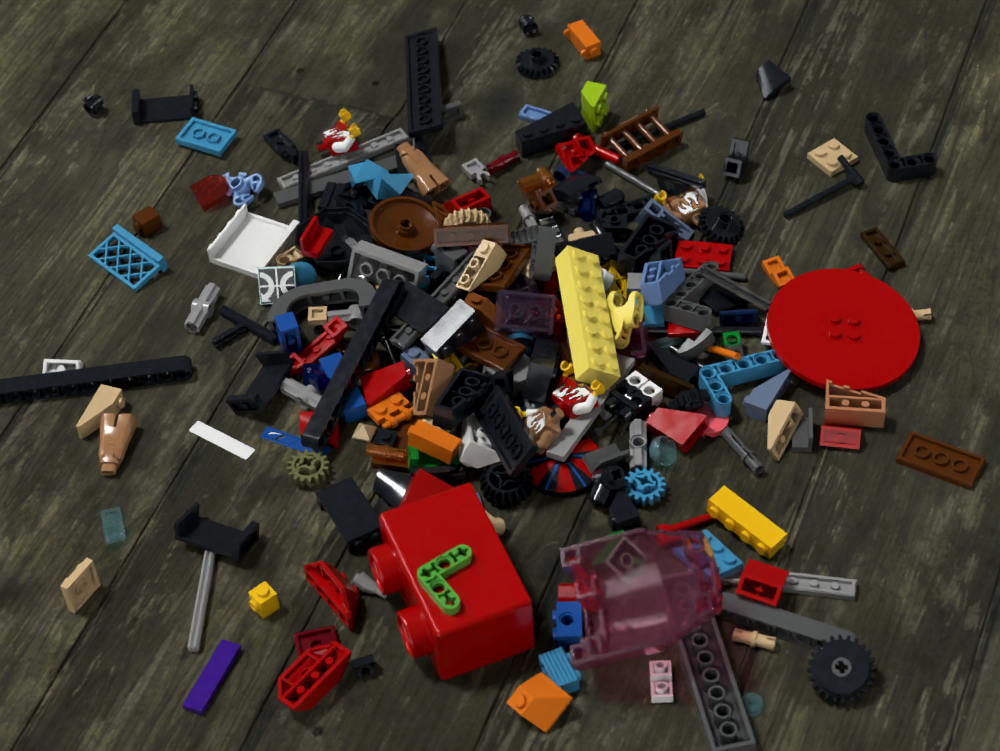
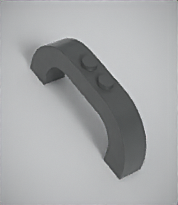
M343 278L302 285L287 291L274 302L269 311L268 323L272 332L277 334L274 316L292 311L295 317L299 312L308 309V307L343 302L359 303V309L363 317L376 290L370 283L358 278Z

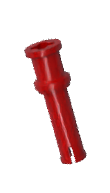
M576 133L572 141L577 137H582V135L580 133ZM592 139L596 152L593 153L594 155L616 166L620 164L622 160L621 155L595 144V141Z

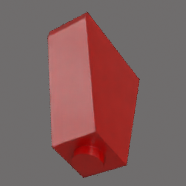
M401 361L361 376L360 380L368 408L398 391L403 394L412 387L410 379L413 378L410 367L406 368L404 362Z
M659 407L649 414L646 421L649 432L684 454L689 451L710 426L708 418L704 414Z
M419 469L414 473L398 507L455 487Z

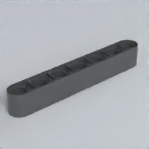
M729 592L719 593L712 609L714 616L718 619L816 650V645L823 646V639L827 643L830 642V636L838 640V636L841 634L842 639L846 640L847 636L850 635L852 642L857 638L856 634L851 631Z

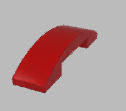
M336 315L324 325L325 331L298 355L295 352L290 355V358L295 363L288 373L291 377L316 365L320 358L327 356L340 342L349 328L340 317Z

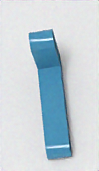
M771 349L743 356L740 360L731 359L702 367L699 370L698 387L703 390L707 389L711 398L707 403L717 417L725 418L730 415L732 396L727 387L778 375L786 370V366Z

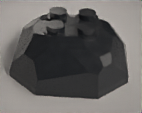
M324 207L314 214L318 216L319 226L333 229L334 234L319 259L309 257L322 268L333 270L346 269L349 267L352 247L361 240L373 244V238L369 231V220L352 208ZM314 215L303 221L296 228L295 248L301 251L299 239Z

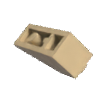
M103 384L100 385L76 425L80 439H84L100 428L103 413H114L117 416L120 409L125 405L122 389Z
M776 399L768 414L767 449L776 461L780 460L804 414L798 404L793 401Z

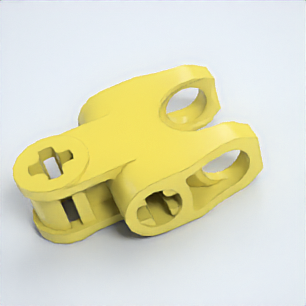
M611 291L608 295L607 305L615 347L617 349H624L628 346L632 328H638L642 323L644 297L638 291H632L628 301L623 306L622 295L617 291Z

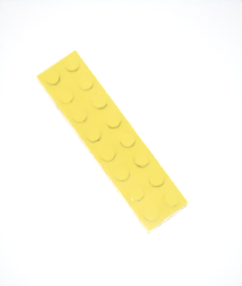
M567 245L555 258L575 379L590 385L594 380H598L606 389H609L621 375L599 256Z

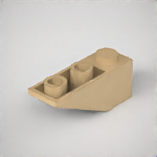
M483 239L455 287L471 292L500 269L508 254L497 243Z

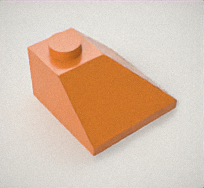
M540 672L519 685L507 701V704L525 719L548 733L573 697L547 675Z

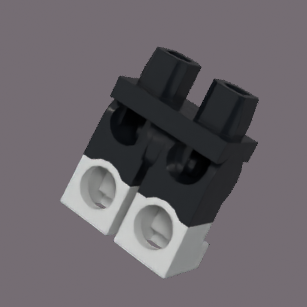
M635 370L618 384L615 389L613 388L609 391V398L604 402V408L609 413H613L617 409L619 411L617 413L618 418L623 423L629 420L633 421L643 416L652 406H658L663 402V389L648 381L646 377Z

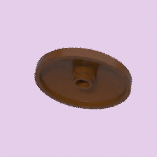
M407 196L391 197L379 202L373 208L369 218V231L374 241L385 249L407 256L419 255L429 251L434 244L433 228L435 226H442L440 216L433 207L422 200Z

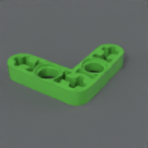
M458 545L417 570L418 583L442 612L447 615L457 614L461 605L459 596L444 578L471 563L472 550L468 545ZM443 562H447L450 564V566L446 569L439 567V565ZM435 587H443L444 591L435 593L433 589ZM446 598L448 599V601H449L451 604H454V605H453V606H451L450 604L447 605Z

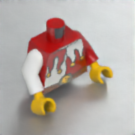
M345 108L339 112V116L342 118L341 121L337 122L335 128L323 132L324 140L316 142L318 152L328 150L331 156H337L359 150L356 137L360 135V127L356 123H353L351 126L345 123L352 118L351 113Z
M565 360L562 361L560 368L564 372L563 375H560L556 388L552 392L554 405L549 407V409L560 408L565 416L574 419L582 414L591 412L592 409L599 406L598 394L605 393L606 388L598 380H594L590 388L583 382L576 381L575 377H568L574 373L573 364Z

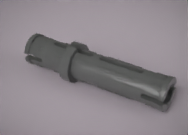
M730 427L725 428L721 432V437L740 456L741 462L745 465L747 464L755 475L762 473L764 465L756 458L755 452L749 450Z

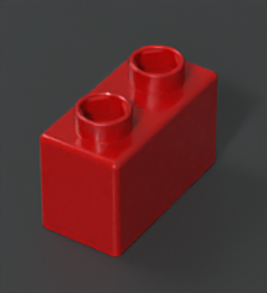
M471 483L457 486L380 514L379 523L383 544L368 550L369 564L380 592L385 596L399 591L407 607L396 613V619L402 640L412 659L429 654L439 678L447 680L535 647L531 599ZM458 545H468L472 550L471 563L444 578L459 596L461 605L457 614L447 615L442 612L418 583L417 570ZM443 562L439 565V567L443 569H446L450 566V564L447 562ZM435 587L433 591L441 593L444 591V588ZM446 598L447 605L450 604L451 606H453L454 604H451Z

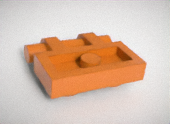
M398 391L367 409V414L378 426L381 425L383 429H394L400 422L412 418L413 406L410 408V402Z

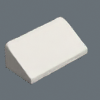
M44 359L42 374L81 369L84 362L81 360Z

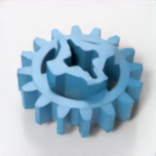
M643 467L642 471L635 468V473L629 471V477L625 476L624 478L626 482L624 488L631 501H635L636 506L639 503H642L643 507L646 506V503L653 506V501L660 502V497L665 496V477H661V472L654 473V468H651L650 471H647L646 467Z

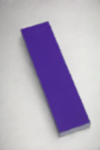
M224 639L220 641L184 701L183 709L199 715L204 714L240 653L241 645Z

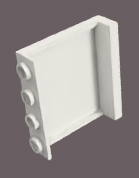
M244 203L237 210L231 221H228L226 227L218 234L214 242L208 246L209 262L258 279V267L277 266V256L290 250L295 244L296 228L300 221L293 219L289 225L248 212L247 204Z

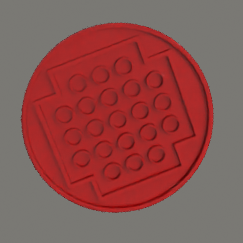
M821 269L795 277L776 293L767 315V335L776 356L796 376L822 389H826L827 379L831 380L832 384L842 387L847 385L850 386L851 390L858 392L862 390L871 392L882 389L899 380L910 369L919 349V325L913 310L905 299L881 280L853 270Z

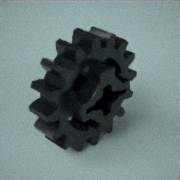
M696 388L680 392L667 405L672 410L695 412L703 407L704 402L709 401L711 398L707 389L697 391Z

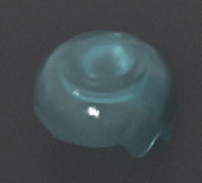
M667 436L655 437L649 447L650 458L658 466H671L677 458L675 442L666 439L668 438Z

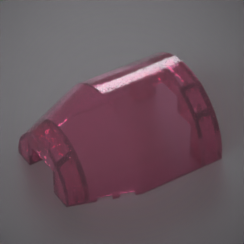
M637 528L560 548L562 569L574 580L576 600L583 607L586 637L580 638L581 643L569 646L571 666L578 671H585L663 652L719 614L722 610L723 595L720 575L712 548L703 531L677 530V532H670L664 529L652 531L645 528Z

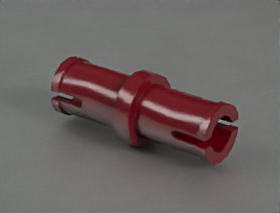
M512 150V152L504 156L500 155L497 160L486 165V168H489L487 172L492 175L500 169L508 168L511 163L520 159V156H517L519 153L516 150Z

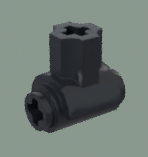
M612 465L593 472L592 482L594 486L587 498L590 500V503L602 508L608 507L615 490L623 487L626 483L624 481L625 473L620 466Z

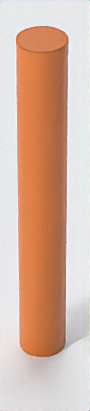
M711 345L706 350L734 360H740L741 358L740 353L715 345Z

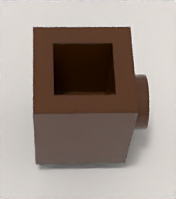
M147 206L132 215L134 230L137 233H141L144 237L162 228L160 214L151 206Z

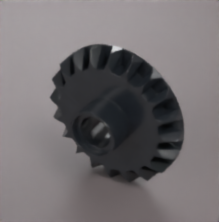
M532 47L530 50L525 49V52H520V55L517 56V60H515L516 69L526 77L543 78L553 74L558 69L559 57L556 55V52H552L551 49L547 50L546 47Z
M714 204L712 207L708 206L699 216L698 222L701 232L713 243L733 245L739 242L744 234L745 227L743 226V221L740 220V215H735V210L730 211L728 207L723 208L722 205L717 207Z

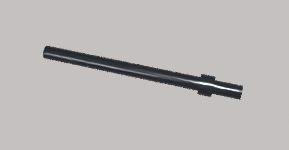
M704 109L666 123L664 126L670 130L706 115ZM657 127L649 130L653 136L661 133ZM642 134L634 136L638 142L646 139ZM626 139L619 142L623 148L633 147Z

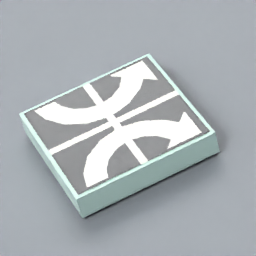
M295 266L257 268L260 305L274 304L281 295L296 288Z

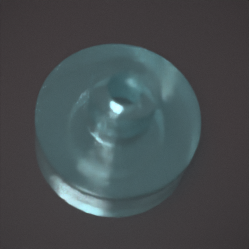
M747 693L742 697L747 715L755 716L762 711L763 700L758 694Z

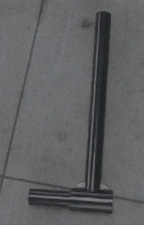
M840 155L837 160L847 171L846 179L783 212V216L787 219L849 184L859 187L865 180L855 167H852L846 158Z

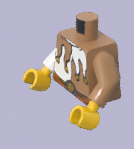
M700 173L698 177L704 179V176ZM692 187L666 199L667 194L664 190H661L659 195L656 193L654 196L655 201L660 203L687 226L695 224L699 227V216L708 207V198L704 188L695 189Z
M515 406L522 420L526 417L524 423L539 447L537 453L542 455L560 435V420L564 417V412L560 408L551 410L546 406H542L539 409H526V411L522 412L520 407Z

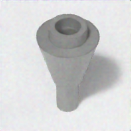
M364 571L361 574L357 573L354 577L352 584L358 591L377 594L384 599L388 598L389 595L384 596L376 582Z

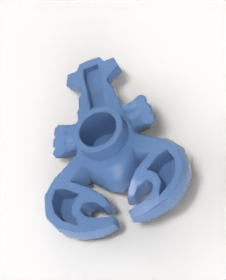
M226 172V174L222 175L219 179V184L221 186L225 184L229 188L225 193L228 196H233V205L239 209L244 203L249 206L253 202L255 197L250 194L251 189L258 194L265 182L260 174H253L247 177V173L240 172L237 177H230L231 174Z

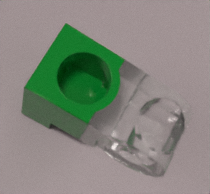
M740 332L722 333V348L738 352L743 357ZM730 337L736 338L735 340L727 341Z

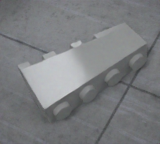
M361 240L352 247L347 278H358L367 282H378V284H381L384 278L403 282L407 280L418 287L425 281L428 264Z

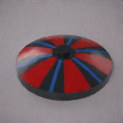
M583 436L565 462L547 457L546 451L542 455L536 453L526 465V468H529L533 475L534 488L545 495L553 497H572L586 492L594 484L592 482V474H590L581 458L584 454L599 449L598 446L591 439Z

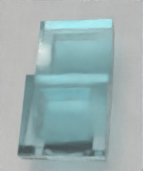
M120 506L101 510L106 544L126 540Z

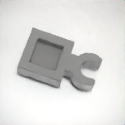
M477 158L461 165L462 171L471 180L477 178L479 185L483 184V178L490 181V174Z

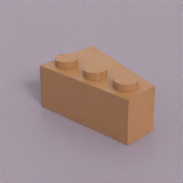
M438 358L413 359V365L416 366V375H413V381L416 382V391L413 392V415L421 418H433L434 405L452 380L455 365Z

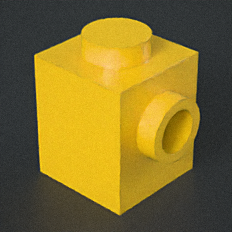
M266 581L248 592L250 598L248 603L251 609L257 612L263 619L280 609L277 593Z

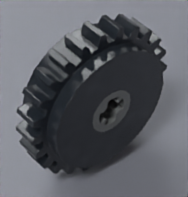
M841 634L838 636V640L830 636V642L828 643L823 639L822 647L819 645L815 646L817 653L812 651L810 653L814 659H808V664L812 667L807 668V673L813 674L808 679L809 681H815L812 684V688H819L818 695L820 696L824 693L826 701L832 697L834 704H836L838 699H841L842 704H845V699H849L851 703H854L853 697L855 696L861 700L860 693L868 694L866 687H873L870 679H876V675L872 672L877 671V667L871 665L875 662V657L869 658L872 651H865V643L858 645V638L852 642L850 635L847 636L846 640L842 639ZM843 665L845 669H848L844 670V673L842 674L838 670L839 666Z

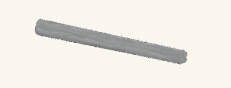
M205 550L187 646L189 652H198L200 649L216 553Z

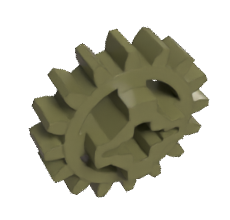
M305 449L304 453L297 451L298 456L292 455L291 461H287V474L290 481L294 480L295 485L301 483L302 487L306 484L312 487V483L319 485V480L325 481V475H329V461L326 455H322V451L315 453V449H312L311 452Z

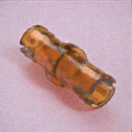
M367 443L365 454L381 457L383 460L394 459L404 462L407 450L393 448L387 444L383 446Z

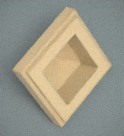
M359 423L352 439L371 443L377 427Z

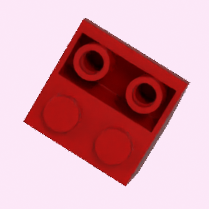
M482 187L473 189L443 203V206L451 214L454 213V210L460 211L461 208L465 210L468 207L470 210L485 207L492 213L491 197Z
M749 558L735 593L738 596L777 608L789 571Z

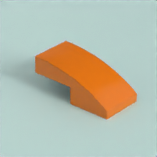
M779 255L766 259L761 263L768 277L778 288H782L786 283L795 278L789 267L784 266Z

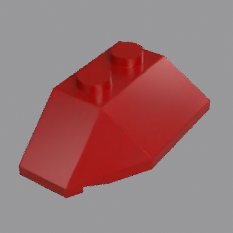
M324 561L305 564L303 569L306 580L347 629L352 631L359 609L358 597L360 594L357 588L348 583V579L343 572L340 573L334 566Z
M336 641L307 649L278 677V700L294 712L312 709L340 681L352 651Z

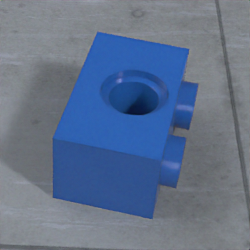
M293 312L274 316L281 349L285 350L289 356L293 352L298 354L303 351L299 326Z
M556 602V610H552V621L557 623V628H552L553 640H557V648H583L582 602Z

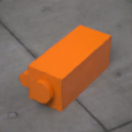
M583 20L567 25V29L563 31V34L568 36L582 57L588 60L601 55L600 40Z
M420 419L415 425H411L407 432L409 446L449 465L459 452L463 442L460 438Z

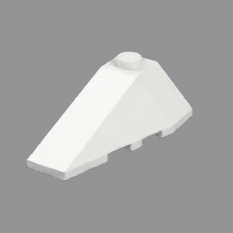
M474 412L462 421L460 439L463 442L458 454L459 461L463 465L481 468L501 460L477 420L476 412Z

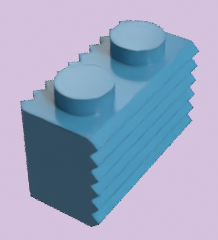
M559 647L539 655V666L542 672L565 692L571 693L580 689L579 682L582 681L579 670L573 669V660L569 652L565 653L564 649Z

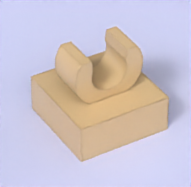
M327 306L308 307L309 326L316 328V325L324 326L327 324Z

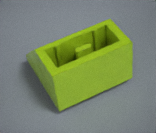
M587 81L581 91L582 116L589 129L596 133L598 127L602 126L604 116H607L609 106L607 105L609 93L607 92V85Z

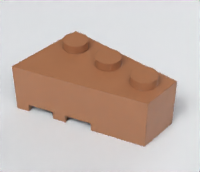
M826 380L824 424L884 428L885 397L863 390L861 392L850 389V386L844 385L842 387L832 384L831 380Z

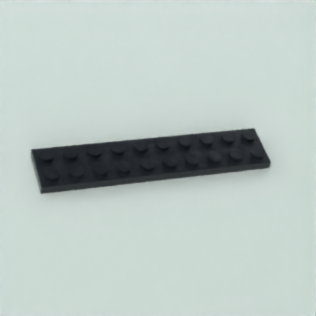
M434 27L405 35L407 117L410 138L420 137L424 134L435 133L444 129L439 38L437 28Z

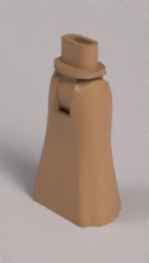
M404 142L396 148L408 173H413L414 177L412 180L420 195L431 198L447 189L450 185L451 180L422 151L415 149V146Z
M103 413L101 416L99 465L102 475H115L116 470L120 468V464L124 459L127 447L138 424V420L132 414L121 413L118 415V419L114 413Z

